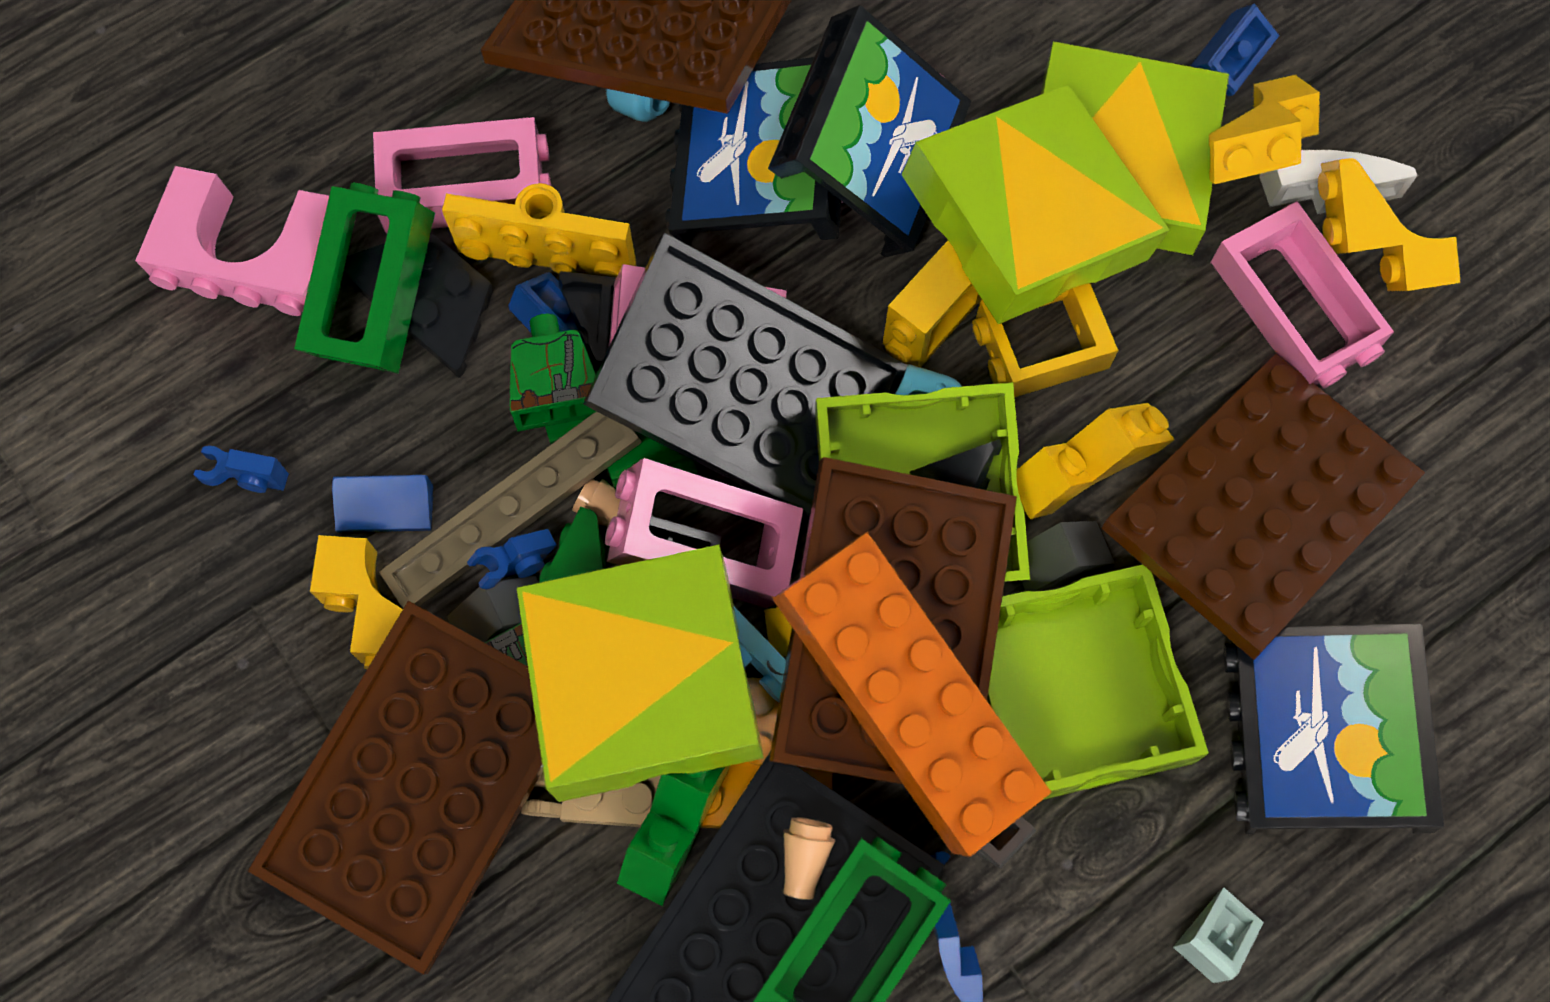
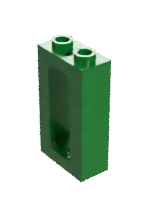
M351 183L350 189L331 186L294 349L319 358L399 374L435 213L420 204L421 197L408 192L394 190L392 197L378 195V189L360 183ZM357 212L386 216L389 219V228L364 337L359 342L330 338L329 332Z
M876 836L871 845L861 839L753 1002H798L794 997L795 987L865 881L871 876L882 878L908 896L911 901L910 911L850 1001L886 1002L951 902L950 899L941 894L947 884L921 866L916 874L913 875L897 863L902 853Z

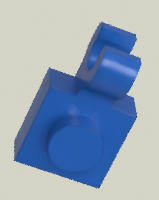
M215 446L202 447L201 453L207 459L217 460L215 468L211 471L195 470L194 476L203 484L216 486L228 478L234 477L238 481V486L249 491L265 493L267 488L284 491L289 473L276 458L230 449L229 453Z
M545 529L509 538L500 547H481L474 552L467 563L469 567L480 564L489 569L490 572L486 573L478 584L482 589H490L495 587L504 577L517 574L519 578H525L538 572L544 566L543 560L557 544L550 531Z

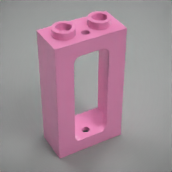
M534 117L373 132L375 188L379 190L378 195L392 197L393 191L398 190L421 197L420 204L435 213L432 229L448 227L442 212L446 193L515 205L518 194L525 187L537 183L551 186L549 173L542 174V161H549L546 134H538ZM512 150L519 151L520 173L514 179L402 189L401 161ZM378 215L385 232L388 233V217Z
M1297 201L1222 241L1211 260L1212 265L1275 353L1298 370L1309 384H1320L1322 388H1327L1347 374L1345 369L1357 362L1360 367H1364L1375 361L1385 352L1382 345L1394 331ZM1270 249L1280 251L1344 338L1345 347L1318 360L1250 267L1248 261Z
M645 458L621 473L615 491L616 498L620 499L617 517L614 516L611 519L605 536V544L610 546L607 562L621 566L696 550L689 546L656 537L650 532L649 523L655 495L657 492H664L764 523L756 567L729 558H723L733 599L764 608L776 605L772 598L790 585L803 508Z

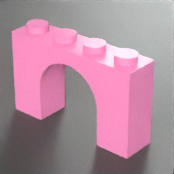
M175 166L135 260L150 276L149 280L153 284L167 290H176L178 286L191 289L195 293L210 299H216L218 295L231 297L235 301L249 307H258L259 304L274 306L285 314L300 316L305 304L329 196L298 190L283 231L270 249L248 261L225 262L216 259L215 246L234 196L216 174Z

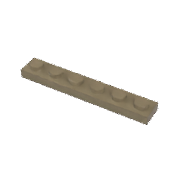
M596 411L379 571L380 575L402 608L405 607L407 601L421 606L474 567H469L467 561L477 549L481 547L494 548L502 546L509 538L516 536L643 441L636 431Z

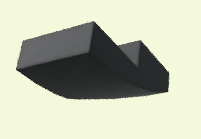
M1000 439L909 471L910 475L987 490L990 482L987 474L993 457L1000 454L1002 444Z

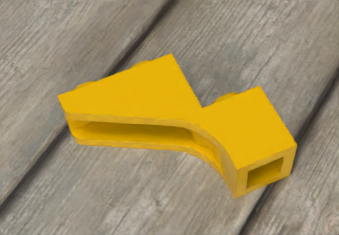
M1296 75L1254 84V108L1209 135L1210 181L1213 184H1219L1301 164V138L1319 134L1320 92Z
M1347 158L1321 163L1322 172L1318 176V191L1321 198L1325 200L1326 219L1323 222L1322 228L1323 237L1336 254L1383 248L1384 256L1380 261V273L1383 281L1387 284V291H1410L1460 283L1456 237L1426 238L1416 235L1405 228L1356 159Z
M1149 403L1110 408L1067 443L1043 447L1017 469L1018 492L1028 517L1034 519L1053 514L1065 503L1095 483L1164 449L1175 440L1167 430L1169 427L1167 419L1161 411L1154 406H1150Z
M318 535L310 592L324 604V608L327 610L353 612L354 606H357L350 653L361 663H364L365 669H368L403 609L381 595L376 580L378 552L367 538Z

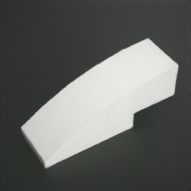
M1301 150V164L1261 173L1259 177L1270 207L1312 199L1317 214L1326 213L1325 200L1321 198L1318 191V176L1322 172L1321 163L1347 158L1356 159L1386 201L1402 198L1418 175L1414 167L1372 155L1336 150Z

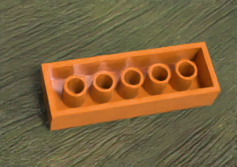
M868 532L848 543L772 598L952 854L972 856L1052 793Z

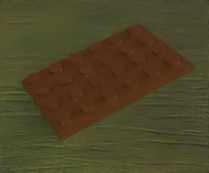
M514 0L481 48L484 62L490 65L728 114L792 0Z
M1275 354L1106 519L1101 529L1255 660L1425 472L1314 383L1309 384L1298 370L1278 354Z
M823 457L819 461L800 578L848 543L868 532L987 700L1017 496ZM791 628L769 761L903 785L795 630Z
M407 601L248 872L423 975L428 974L543 772L528 666L414 603Z

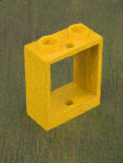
M949 241L938 250L888 305L882 344L885 345V349L890 356L905 364L908 363L921 368L982 300L963 271L960 259Z
M1090 283L1071 288L1059 295L1054 301L1045 304L1063 301L1083 350L1024 368H1019L1002 323L998 325L983 300L980 301L976 319L972 321V327L977 343L980 346H986L991 358L988 361V369L994 384L1013 382L1014 396L1018 397L1110 369L1118 348Z

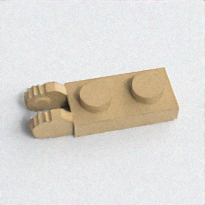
M544 772L540 775L535 786L546 787ZM661 775L641 781L632 787L562 801V804L532 799L525 802L521 814L560 818L562 822L640 827L650 812Z

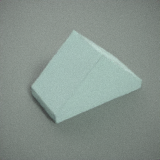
M1223 887L1173 948L1212 983L1232 980L1239 973L1264 922Z

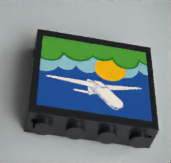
M858 5L831 17L768 169L781 179L802 172L812 177L885 234V243L880 253L883 257L914 251L922 238V229L928 215L901 174L915 142L964 124L971 100L867 10Z
M814 57L756 64L728 114L679 104L681 112L680 128L676 129L674 134V145L677 152L676 165L670 172V186L673 192L671 208L667 209L665 217L666 227L669 229V234L691 247L692 237H695L697 232L811 223L821 240L839 239L841 200L805 172L781 179L768 169Z
M1422 624L1284 627L1255 660L1235 643L1224 644L1225 672L1234 673L1235 692H1227L1229 721H1237L1239 741H1231V765L1233 771H1241L1242 791H1234V810L1236 821H1245V834H1254L1257 829L1412 828V833H1435L1444 827Z

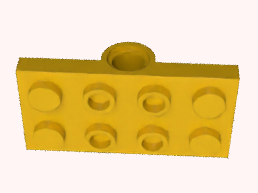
M537 183L525 187L518 194L515 205L446 193L442 212L458 252L471 259L485 260L490 257L506 260L517 267L538 265L550 267L557 273H560V271L580 272L609 277H617L623 264L637 266L629 223L565 213L560 194L550 185Z

